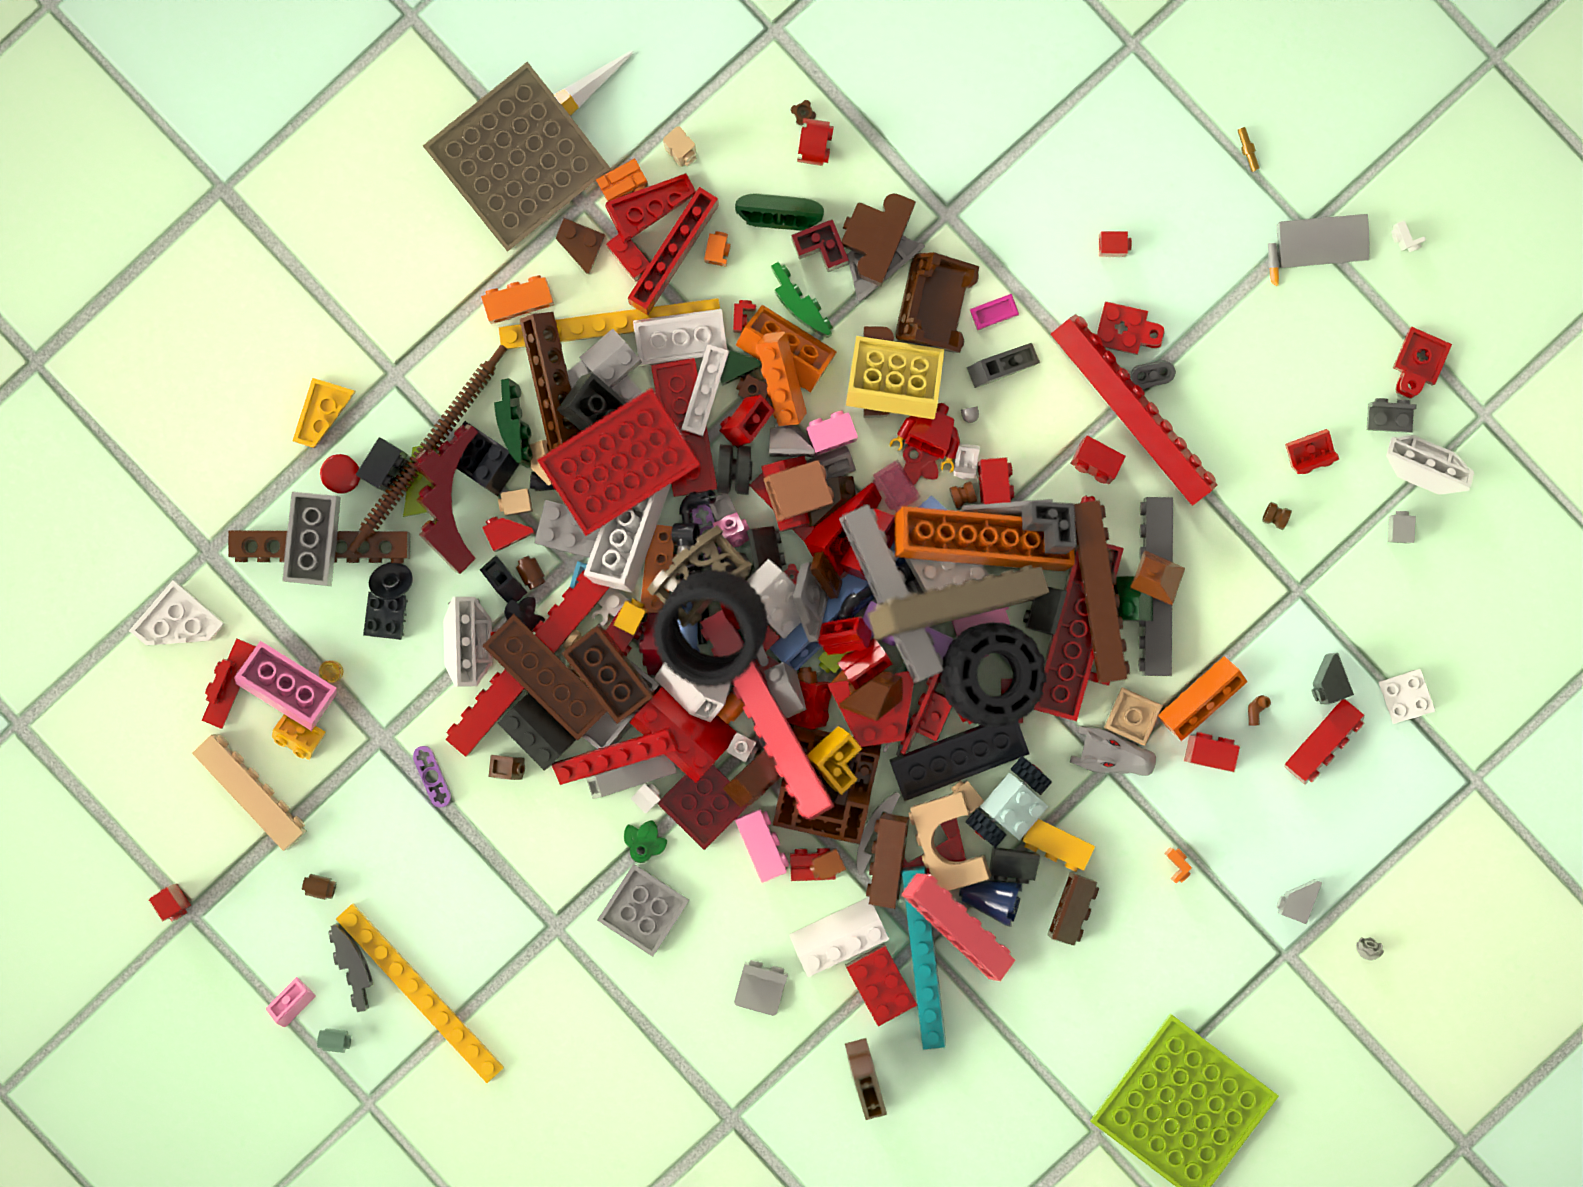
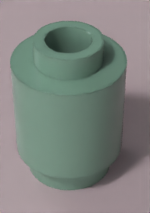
M326 1028L319 1031L317 1048H322L323 1051L345 1053L346 1049H350L351 1036L348 1035L347 1030Z

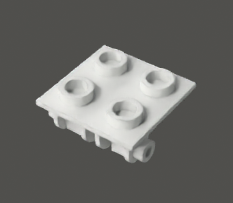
M1415 669L1406 674L1378 682L1393 724L1436 711L1421 669Z

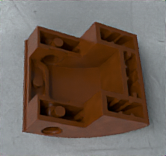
M794 725L793 732L806 755L831 733ZM882 744L861 747L862 749L846 763L858 780L842 795L838 793L836 800L833 802L834 807L811 820L806 816H801L796 806L799 802L795 796H790L786 789L788 782L783 777L772 826L860 845Z

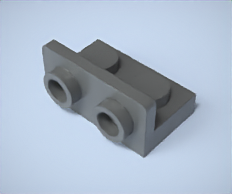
M1375 398V402L1368 403L1366 430L1412 433L1413 415L1417 404H1410V400H1397V403H1388L1386 398Z

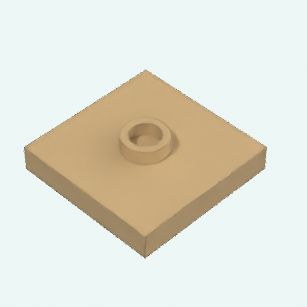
M1121 687L1104 728L1146 746L1163 705Z

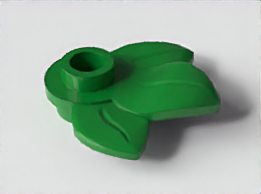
M653 820L645 822L639 829L630 824L625 828L624 842L630 848L631 858L637 863L647 862L651 856L661 854L666 848L667 839L657 837L658 829ZM643 848L645 849V853L643 855H639L637 853V849Z

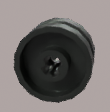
M720 444L717 493L729 494L732 480H735L736 493L749 495V484L752 481L753 468L751 446L740 445L737 450V459H733V447Z

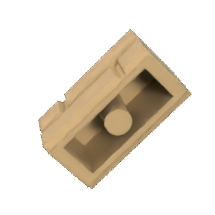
M680 126L674 128L663 138L665 150L680 167L684 165L688 167L697 159L695 143L689 136L687 137Z

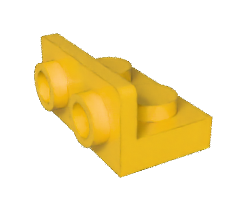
M284 714L274 727L272 738L279 746H286L293 750L297 757L310 760L326 732L317 726L311 731Z

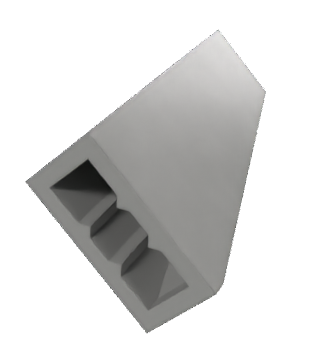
M660 755L588 777L586 780L592 799H597L677 773L676 768L678 766L667 756Z

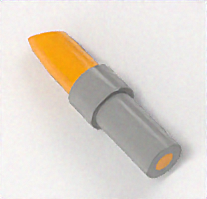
M1268 243L1270 279L1273 285L1278 286V267L1280 266L1277 256V244Z

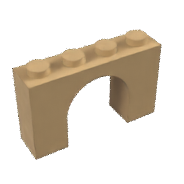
M964 790L923 802L910 808L911 812L908 813L911 824L916 826L918 832L915 834L916 841L919 847H923L925 854L922 855L923 863L926 868L930 869L931 875L938 880L937 884L941 888L951 891L987 880L991 877L985 854L964 861L954 862L941 856L935 847L934 835L941 823L971 812Z

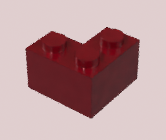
M833 219L791 235V241L799 260L820 252L827 272L849 264V259Z
M648 613L647 621H643L642 624L644 640H640L639 651L643 653L642 664L646 666L648 675H656L664 664L654 642L656 640L654 637V625L658 613Z

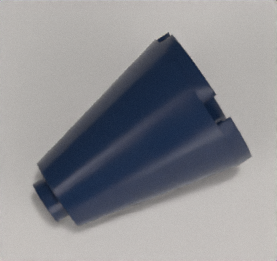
M981 881L961 887L959 896L962 897V902L1005 926L1011 927L1021 900L1017 895L1019 891L1022 892L1023 884L1018 882Z

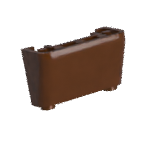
M935 252L916 254L909 268L896 326V339L916 345L945 349L944 351L960 353L964 346V337L962 332L957 331L965 290L978 282L980 266Z

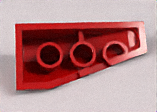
M871 482L821 521L804 541L813 557L817 552L825 554L839 577L845 571L840 562L851 546L839 518L866 505L870 509H877L882 497L875 483Z

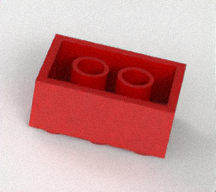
M885 943L845 964L848 973L878 1027L917 1006L916 1000Z

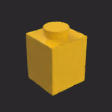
M634 598L631 601L626 600L614 626L632 635L636 634L647 612V609L643 608L644 603Z

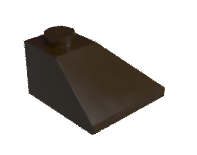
M853 476L825 479L827 486H830L832 489L833 503L807 512L810 522L809 526H817L856 495Z

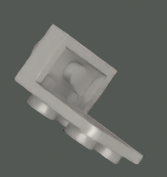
M756 960L745 961L734 1004L742 1008L775 1016L778 1012L788 973L784 972V968L772 965L771 968L764 967L762 962Z

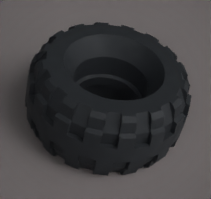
M1005 623L979 624L961 632L948 646L949 649L942 659L943 671L940 680L949 705H952L956 713L961 717L983 726L998 727L1018 722L1023 717H1027L1034 710L1033 708L1037 702H1040L1044 694V683L1047 682V673H1045L1044 668L1046 662L1043 653H1040L1037 648L1038 644L1032 637L1025 634L1023 630ZM992 653L1005 656L1013 672L1010 687L1004 694L999 696L986 694L978 681V667L983 658Z

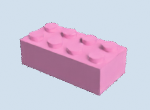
M262 641L259 642L235 676L238 686L311 731L337 695L336 687Z

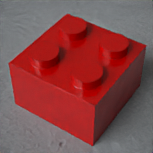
M1007 457L980 459L977 463L980 504L1011 502L1012 498H1014V486L1009 485V478L1013 475L1012 463H1008Z
M1196 732V736L1189 735L1184 758L1185 762L1235 773L1240 746L1234 745L1235 740L1218 737L1216 741L1212 740L1213 735Z

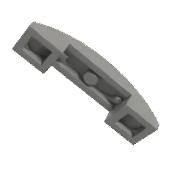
M897 792L889 795L877 806L864 826L856 857L857 873L861 876L872 856L864 850L875 829L876 819L880 818L883 811L892 814L901 795Z

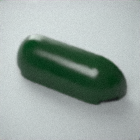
M747 194L738 198L735 203L736 214H739L746 221L747 225L754 227L803 231L821 222L824 216L823 206L807 198Z

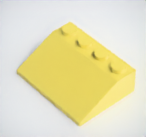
M856 336L846 406L935 419L945 349Z

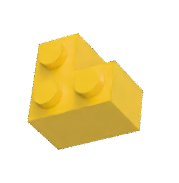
M838 726L810 751L807 757L828 785L841 795L858 780L846 763L862 748L850 733Z

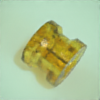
M325 661L319 667L320 678L328 683L338 682L343 677V667L337 661Z

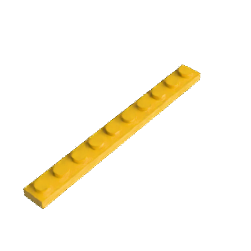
M719 298L656 306L653 307L648 316L638 309L557 319L556 322L560 342L603 337L612 329L618 335L635 333L633 320L720 309ZM521 324L499 327L500 343L506 349L525 347Z
M354 903L336 918L339 924L486 1083L504 1068L497 1058Z

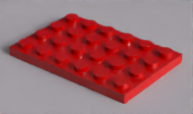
M652 387L537 459V462L586 536L701 465Z

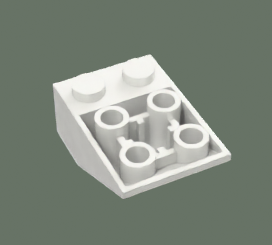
M665 663L654 678L690 715L711 722L724 706L731 683L729 682L726 685L720 684L717 687L690 684L686 680L680 679L679 676L674 675L666 667Z

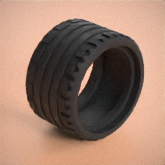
M724 570L699 571L683 579L671 592L656 617L654 625V637L656 640L654 642L662 662L666 664V667L674 675L697 686L717 687L720 684L726 685L741 677L749 669L757 656L768 629L767 610L765 609L764 602L761 601L760 594L756 592L757 590L754 587L750 586L748 581ZM697 599H712L725 604L734 611L743 625L745 633L744 647L731 655L721 657L709 656L694 649L681 633L678 623L680 607Z

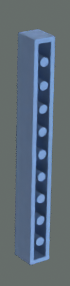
M932 495L918 507L947 510ZM894 541L893 545L891 546V548L889 549V550H892V552L894 553V555H895V541ZM896 558L895 565L897 567L907 561L905 558ZM850 574L841 579L843 582L839 596L835 599L828 597L822 623L840 620L838 612L843 601L853 592L858 593L870 587L868 581ZM874 595L860 601V604L856 606L853 612L854 616L874 598ZM801 622L785 639L781 637L769 649L782 662L797 671L822 646L818 641H808Z

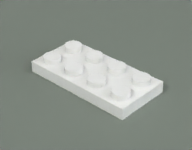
M722 309L633 320L638 357L642 361L640 365L703 357L707 344L727 350Z

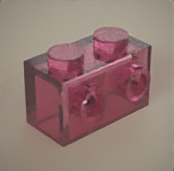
M898 459L873 474L874 480L872 481L875 483L876 489L879 492L883 491L885 494V503L891 511L894 509L895 512H898L903 506H908L921 497Z

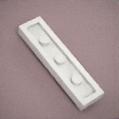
M707 344L681 430L703 436L728 356V350Z

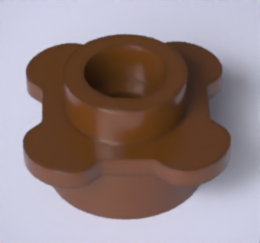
M803 100L802 103L791 107V113L795 115L796 124L799 126L804 125L803 118H816V113L812 111L809 100Z

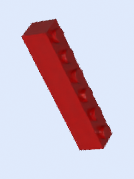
M701 187L698 188L627 297L629 305L647 316L649 315L719 206L717 197Z

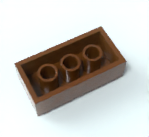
M600 623L562 652V655L616 724L620 723L655 695Z

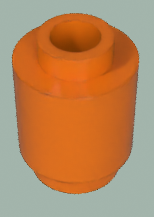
M731 691L726 697L724 706L717 715L725 723L729 724L744 711L743 707L746 705L742 698L738 699Z

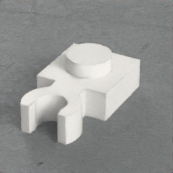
M610 587L598 602L602 608L594 611L591 618L594 619L598 614H601L604 618L601 625L605 626L608 622V615L611 613L615 617L625 601L629 599L617 589Z

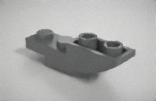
M339 923L333 924L328 933L330 942L334 943L336 952H333L334 963L339 966V970H349V972H346V979L348 985H352L353 994L350 995L352 1007H356L357 1012L366 1011L369 1009L365 988L373 985L367 961L351 935Z

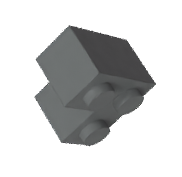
M1030 501L1022 508L1023 530L1044 532L1045 553L1067 554L1076 547L1074 503Z

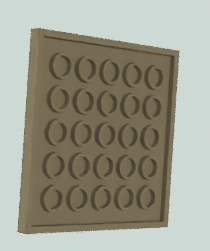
M528 61L422 145L507 252L594 183L597 178L611 169Z

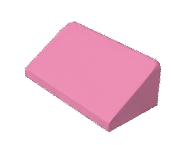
M296 977L265 1009L276 1024L286 1027L316 995Z

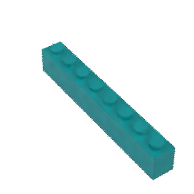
M925 865L903 868L904 890L916 874H927ZM905 899L923 1050L945 1048L946 1036L933 925Z

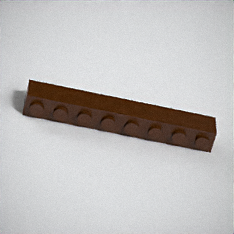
M1100 500L1074 504L1076 544L1098 683L1126 680L1127 674H1130L1129 662L1124 660L1123 652H1127L1125 638L1121 639L1120 630L1123 629L1122 617L1117 614V607H1120L1118 594H1114L1113 585H1116L1115 572H1111L1110 569L1113 557L1111 549L1107 550L1106 541L1109 540L1108 527H1104L1103 518H1106L1105 506L1100 505Z

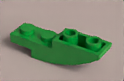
M779 261L771 265V270L781 285L775 289V294L781 303L807 328L829 338L832 335L830 330L833 327L828 318L825 317L823 319L819 313L822 308L816 298L811 299L808 295L801 299L800 296L803 294L798 285H792L789 280L791 274L786 265L781 266Z

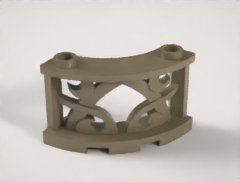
M717 525L696 539L697 543L695 546L692 545L690 550L685 547L672 559L674 564L670 565L666 571L662 570L647 590L652 596L656 594L665 603L670 595L665 589L672 592L681 582V580H676L678 574H684V579L690 575L687 568L690 562L696 566L706 567L712 565V570L726 571V568L732 565L727 562L721 563L720 561L730 558L738 568L728 573H734L735 576H740L743 580L748 577V570L752 564L750 561L747 562L722 535L723 530ZM715 544H717L721 548L724 554L719 555L718 549ZM704 553L706 555L705 559H708L710 557L711 559L706 561H699L698 557L700 554ZM697 599L690 601L693 607L688 614L680 607L678 612V620L681 622L680 626L684 628L689 624L693 626L699 622L703 611L714 600L701 599L698 601Z

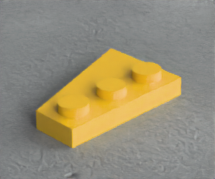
M312 378L292 441L316 448L356 391Z

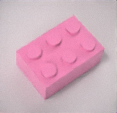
M761 808L736 818L735 822L761 883L787 873L786 867L789 866V862L785 853H780L777 846L780 845V841L776 832L771 833L769 825L772 822L767 811L762 812Z

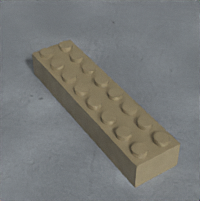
M1029 565L1015 572L1008 570L1000 573L998 576L992 574L982 577L981 580L971 579L965 581L961 585L955 583L943 587L944 589L940 590L937 588L930 589L920 595L913 593L905 596L903 599L898 597L889 599L885 603L876 605V610L868 613L875 640L1026 603L1049 593L1042 567L1033 569L1032 565Z

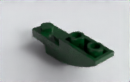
M510 378L502 379V401L494 402L497 426L506 448L516 462L526 468H531L533 453L530 448V438L532 433L529 425L521 420L522 409L519 399L521 397V388L519 384Z

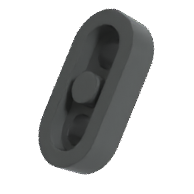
M1161 360L1134 367L1131 371L1130 379L1135 385L1141 388H1148L1171 382L1175 377L1176 370L1169 361ZM1161 368H1166L1165 374L1159 373ZM1144 372V378L1138 379V374Z

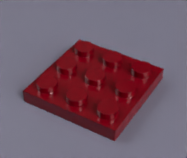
M714 765L707 770L697 783L685 774L657 802L703 850L749 806L746 803L740 808L722 789L730 780Z

